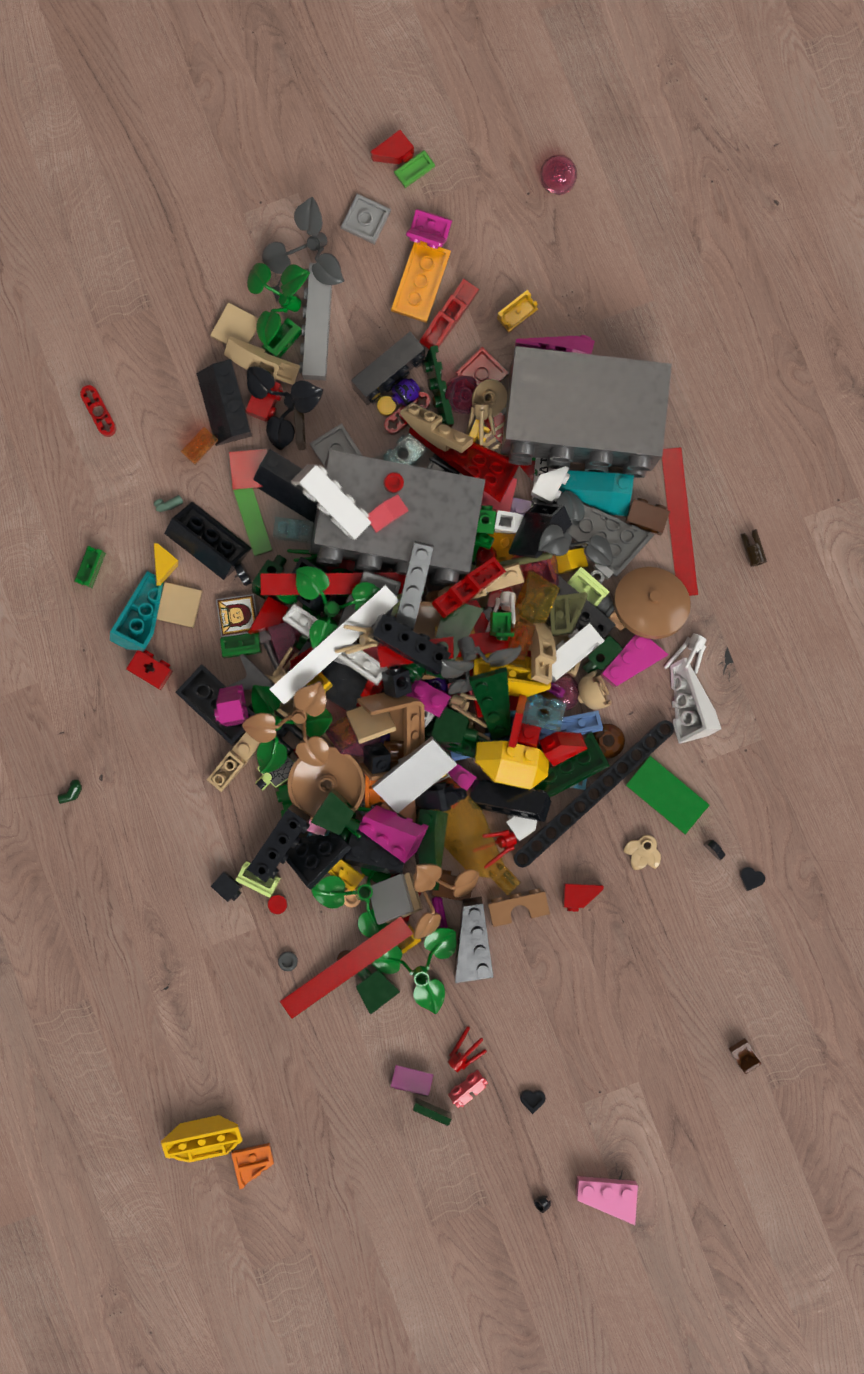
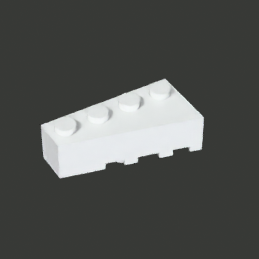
M306 465L290 482L295 486L300 485L304 489L303 494L313 502L317 501L318 508L325 515H331V521L350 539L355 540L372 523L368 519V513L354 505L356 501L349 494L345 495L340 490L342 487L334 479L331 481L326 476L328 472L321 465Z

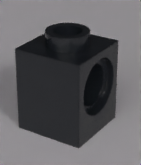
M398 665L391 666L389 670L382 672L386 695L399 698L412 692L409 670Z
M382 742L364 746L363 763L372 775L390 771L391 754Z
M226 871L210 886L227 902L231 899L235 901L242 893L240 891L242 886Z

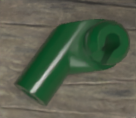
M72 780L68 792L58 795L60 804L74 801L79 797L82 790L79 780Z

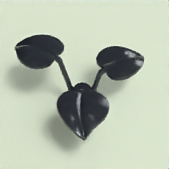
M258 366L249 367L247 370V387L251 395L259 399L265 398L268 393L285 397L284 404L288 407V410L280 418L276 416L271 417L266 425V433L270 442L277 449L283 450L293 441L295 435L292 423L284 420L285 416L294 410V405L300 413L312 411L319 403L324 389L308 381L300 380L293 384L291 393L272 391L271 389L275 385L272 374Z

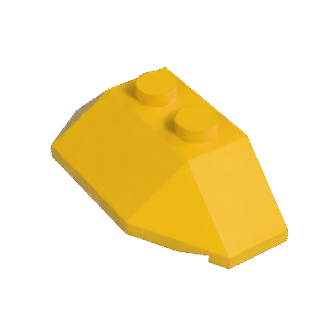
M488 653L485 656L488 658L492 653ZM518 656L510 664L501 667H491L490 663H486L482 657L474 660L473 676L507 667L509 695H523L527 698L551 688V682L547 685L531 679V657Z
M509 742L476 743L474 762L482 768L493 782L530 790L548 777L549 760L538 748L520 744L512 748L508 747Z
M216 1115L180 1123L161 1140V1146L165 1158H173L190 1163L229 1154L242 1142V1136L238 1124Z

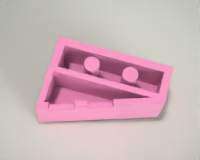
M577 1176V1201L635 1225L638 1191L636 1181Z

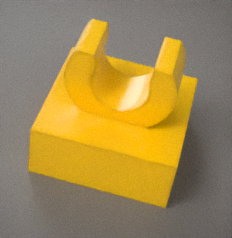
M477 419L469 433L474 443L477 438L479 440L480 420ZM484 427V432L489 433L490 429Z

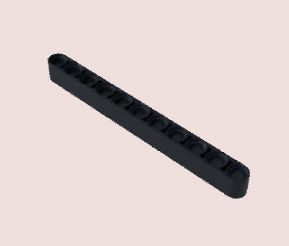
M667 720L657 723L514 854V863L522 868L529 866L674 733V725ZM662 724H666L669 727V732L666 735L660 732ZM647 737H652L655 740V745L652 748L646 745ZM633 750H638L641 753V758L638 761L631 757ZM621 762L627 766V770L623 774L617 770V765ZM606 775L613 779V783L609 787L603 784V778ZM592 788L596 789L599 793L596 799L589 797L588 793ZM578 801L584 804L582 812H577L574 809V805ZM563 814H567L570 817L568 825H562L560 822V817ZM549 827H553L556 830V835L553 838L546 836V830ZM535 840H539L542 843V848L539 851H534L531 847L532 842ZM521 853H525L528 857L525 864H519L517 861V856Z

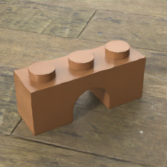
M540 888L529 890L527 895H521V892L511 894L509 899L503 900L502 897L491 899L488 907L493 927L512 923L511 911L518 905L527 907L530 918L549 915L550 911L545 891H540Z

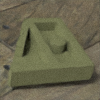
M586 592L549 597L551 632L553 636L573 633L588 597Z

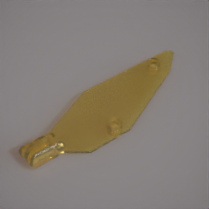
M451 777L439 781L446 782V784L452 783L454 788H461ZM468 795L464 800L452 805L450 810L441 811L448 813L444 847L466 870L473 869L479 872L480 877L491 878L507 896L521 884L517 877L504 865L502 858L487 869L484 868V865L499 854V850L493 837H482L483 834L491 833L482 809Z

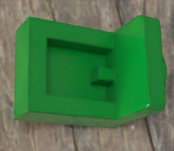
M476 533L472 562L475 561L480 547L491 549L494 541L493 537L486 533Z
M490 612V635L495 636L496 640H508V637H514V632H511V612Z

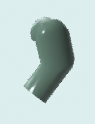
M179 495L166 502H163V499H157L154 502L155 510L158 512L172 510L183 504L182 498Z

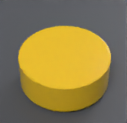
M383 396L378 400L377 409L381 415L390 416L396 410V403L390 396Z

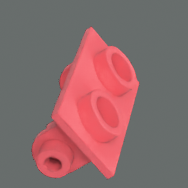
M476 1070L474 1073L469 1074L460 1085L455 1086L448 1096L458 1108L460 1106L464 1107L473 1099L469 1093L472 1091L475 1095H478L486 1088L488 1082L482 1077L479 1070Z

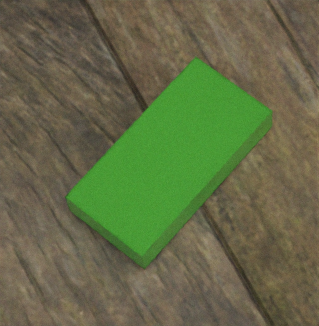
M423 150L395 170L394 174L404 188H406L432 170L435 164L425 150Z

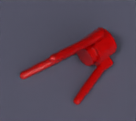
M506 829L501 832L482 835L483 838L499 837L493 842L474 848L473 852L497 844L500 848H504L501 853L484 865L485 869L506 853L515 849L514 845L517 844V839L511 830Z
M466 1027L453 1051L449 1054L450 1059L447 1062L456 1072H459L461 1069L464 1070L487 1052L484 1049L471 1059H467L483 1041V1038H480L464 1054L460 1051L457 1053L470 1027Z

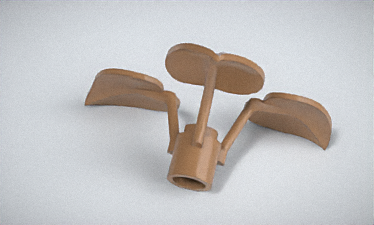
M321 682L297 690L294 695L295 706L292 713H288V716L279 724L275 725L276 719L269 713L252 715L243 722V729L251 738L257 742L267 743L275 738L276 729L280 728L291 718L294 723L302 724L304 741L296 746L298 757L306 764L312 766H323L327 763L329 745L326 740L319 736H312L307 739L306 734L308 714L318 716L323 713L326 707V693Z
M434 864L416 865V872L413 875L414 889L417 892L423 893L430 907V913L426 912L419 918L414 931V939H420L432 934L438 928L441 921V916L435 913L426 890L433 889L437 882L454 890L453 896L463 897L475 887L479 878L478 871L473 869L465 870L456 877L454 885H449L440 880L442 869Z

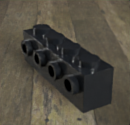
M557 575L542 592V595L544 596L543 600L550 605L549 597L579 592ZM586 600L575 628L580 631L590 623L604 639L616 624Z
M388 613L386 615L382 614L377 618L368 637L432 674H441V661L448 660L451 655L450 652L446 651V646L440 643L434 644L430 641V637L423 633H415L413 627L405 623L402 625L396 622L397 619Z
M486 779L474 781L468 799L474 809L541 822L546 821L552 802L548 794L543 790L537 789L533 791L501 783L496 784Z
M292 804L282 816L247 870L265 883L269 878L274 879L279 872L278 865L280 863L284 864L290 856L287 853L289 849H294L299 843L300 839H298L300 833L305 834L311 824L308 821L311 819V816Z

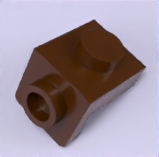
M745 1038L729 1048L744 1074L754 1071L761 1065L760 1060L756 1057Z

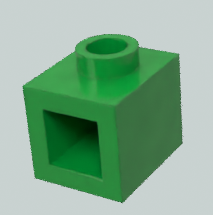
M481 505L476 533L494 534L496 509H493V506Z

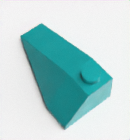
M568 470L567 473L570 474L566 485L561 484L559 491L562 493L565 490L571 491L582 502L606 514L627 517L634 475Z
M147 571L110 631L111 642L129 650L144 651L154 635L164 584L163 582L160 586H156L155 574Z

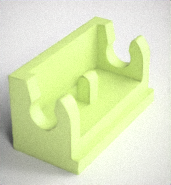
M582 567L567 582L579 593L586 592L588 595L587 600L595 607L610 592Z
M246 861L235 881L271 898L281 878L275 876L274 879L269 878L265 883L247 870L251 863Z

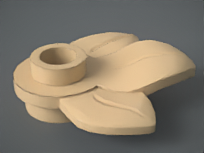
M643 835L639 840H631L626 844L624 852L632 855L631 865L634 870L642 869L647 864L656 869L660 864L661 854L656 849L657 841L653 836ZM646 842L651 843L649 848L644 846Z

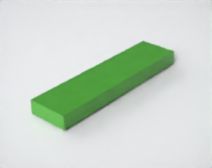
M253 488L233 490L254 556L273 551Z

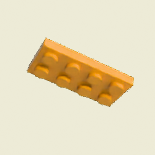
M420 241V243L414 242L391 308L392 312L427 323L451 255L450 250L438 247V249L431 248L423 241Z

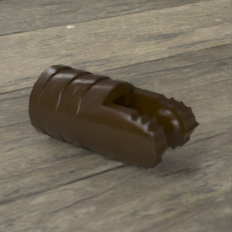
M757 529L752 530V536L755 541V545L752 546L749 544L748 536L745 533L741 534L751 567L767 562Z

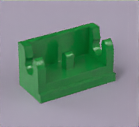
M287 317L277 334L270 341L269 346L263 344L262 348L270 355L281 358L302 335V330Z
M87 545L74 582L93 589L106 553Z
M259 633L220 638L222 657L224 659L239 657L242 654L262 653Z

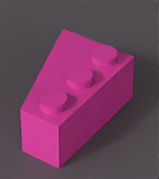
M376 805L363 817L358 830L405 863L417 852L429 826L426 824L422 826L416 824L410 818L398 817L397 813Z

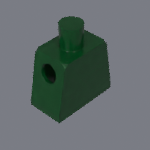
M277 554L274 561L268 559L252 582V593L264 600L268 596H273L261 595L260 574L284 573L283 566L287 560L283 556Z
M609 635L588 656L590 661L583 669L587 673L593 672L598 668L602 671L623 650V647ZM600 653L605 656L602 661L597 660V656Z
M445 707L441 716L436 718L431 736L441 747L463 748L465 739L476 742L478 730L468 728V717Z
M333 788L311 820V823L338 835L342 833L344 828L355 833L361 824L352 818L356 810L355 807Z
M365 967L357 973L362 981L356 985V989L370 1015L400 993V989L378 969L371 974Z

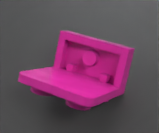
M416 209L411 228L406 232V236L409 237L410 241L416 243L423 241L427 243V246L438 249V247H442L447 242L453 220Z
M421 680L415 681L412 685V692L406 695L419 699L424 704L425 710L437 717L441 716L445 707L447 708L451 698L446 692L438 690Z

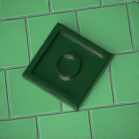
M415 1098L413 1111L446 1126L450 1125L452 1113L419 1098Z

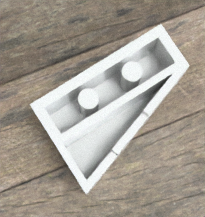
M590 623L581 631L576 629L572 634L568 635L570 640L566 643L562 640L555 646L556 662L552 664L553 683L604 642V639Z

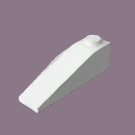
M683 658L670 665L671 688L674 690L672 708H675L673 725L679 743L707 737L721 730L716 711L691 665L687 669L684 667L687 658Z

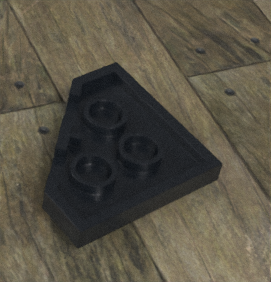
M336 833L329 836L311 835L306 838L298 837L300 841L294 849H289L287 853L290 856L286 862L306 887L312 889L351 849V846L341 835Z

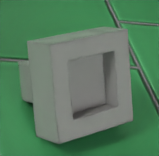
M595 564L593 567L594 571L590 575L592 577L595 574L600 575L601 579L598 582L602 584L604 579L608 580L614 572L607 566Z

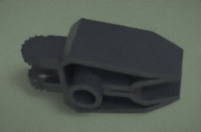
M439 782L417 797L415 805L425 810L448 811L452 805L467 797V791L464 788H454L452 783Z

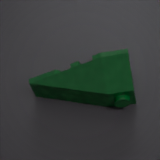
M416 809L415 823L421 826L423 824L429 826L417 852L414 854L416 865L434 864L440 868L442 867L448 813ZM436 882L435 887L431 890H439V883Z

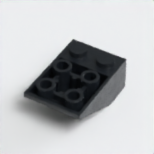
M537 502L531 507L522 519L508 551L509 554L531 558L540 557L543 551H539L538 547L544 530L550 525H558L564 534L572 525L565 506Z

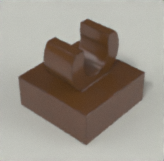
M384 741V746L391 754V762H398V759L404 757V741Z

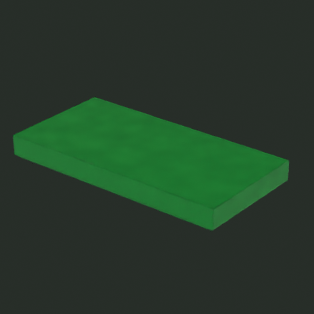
M651 756L647 758L625 785L685 835L709 807L706 801Z

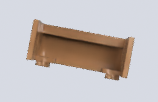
M385 692L357 698V702L370 715L390 711V716L396 727V731L390 733V741H404V757L411 754L425 742V707L419 699L409 696L394 698L386 695ZM391 762L390 770L399 762ZM360 763L363 772L371 781L378 780L389 772L386 771L372 775L366 765Z

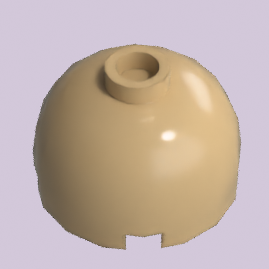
M596 670L582 677L578 685L579 693H576L581 704L584 703L592 710H599L612 705L611 699L607 700V695H609L608 688L601 675L596 676Z

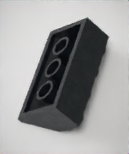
M229 359L211 364L196 373L215 445L218 446L252 437L232 360Z
M269 449L253 479L263 486L258 489L314 523L318 502H313L310 498L308 499L303 494L304 489L300 485L295 486L290 482L302 468Z
M193 502L171 519L164 532L166 536L223 580L234 572L235 566L240 564L251 550L249 545Z

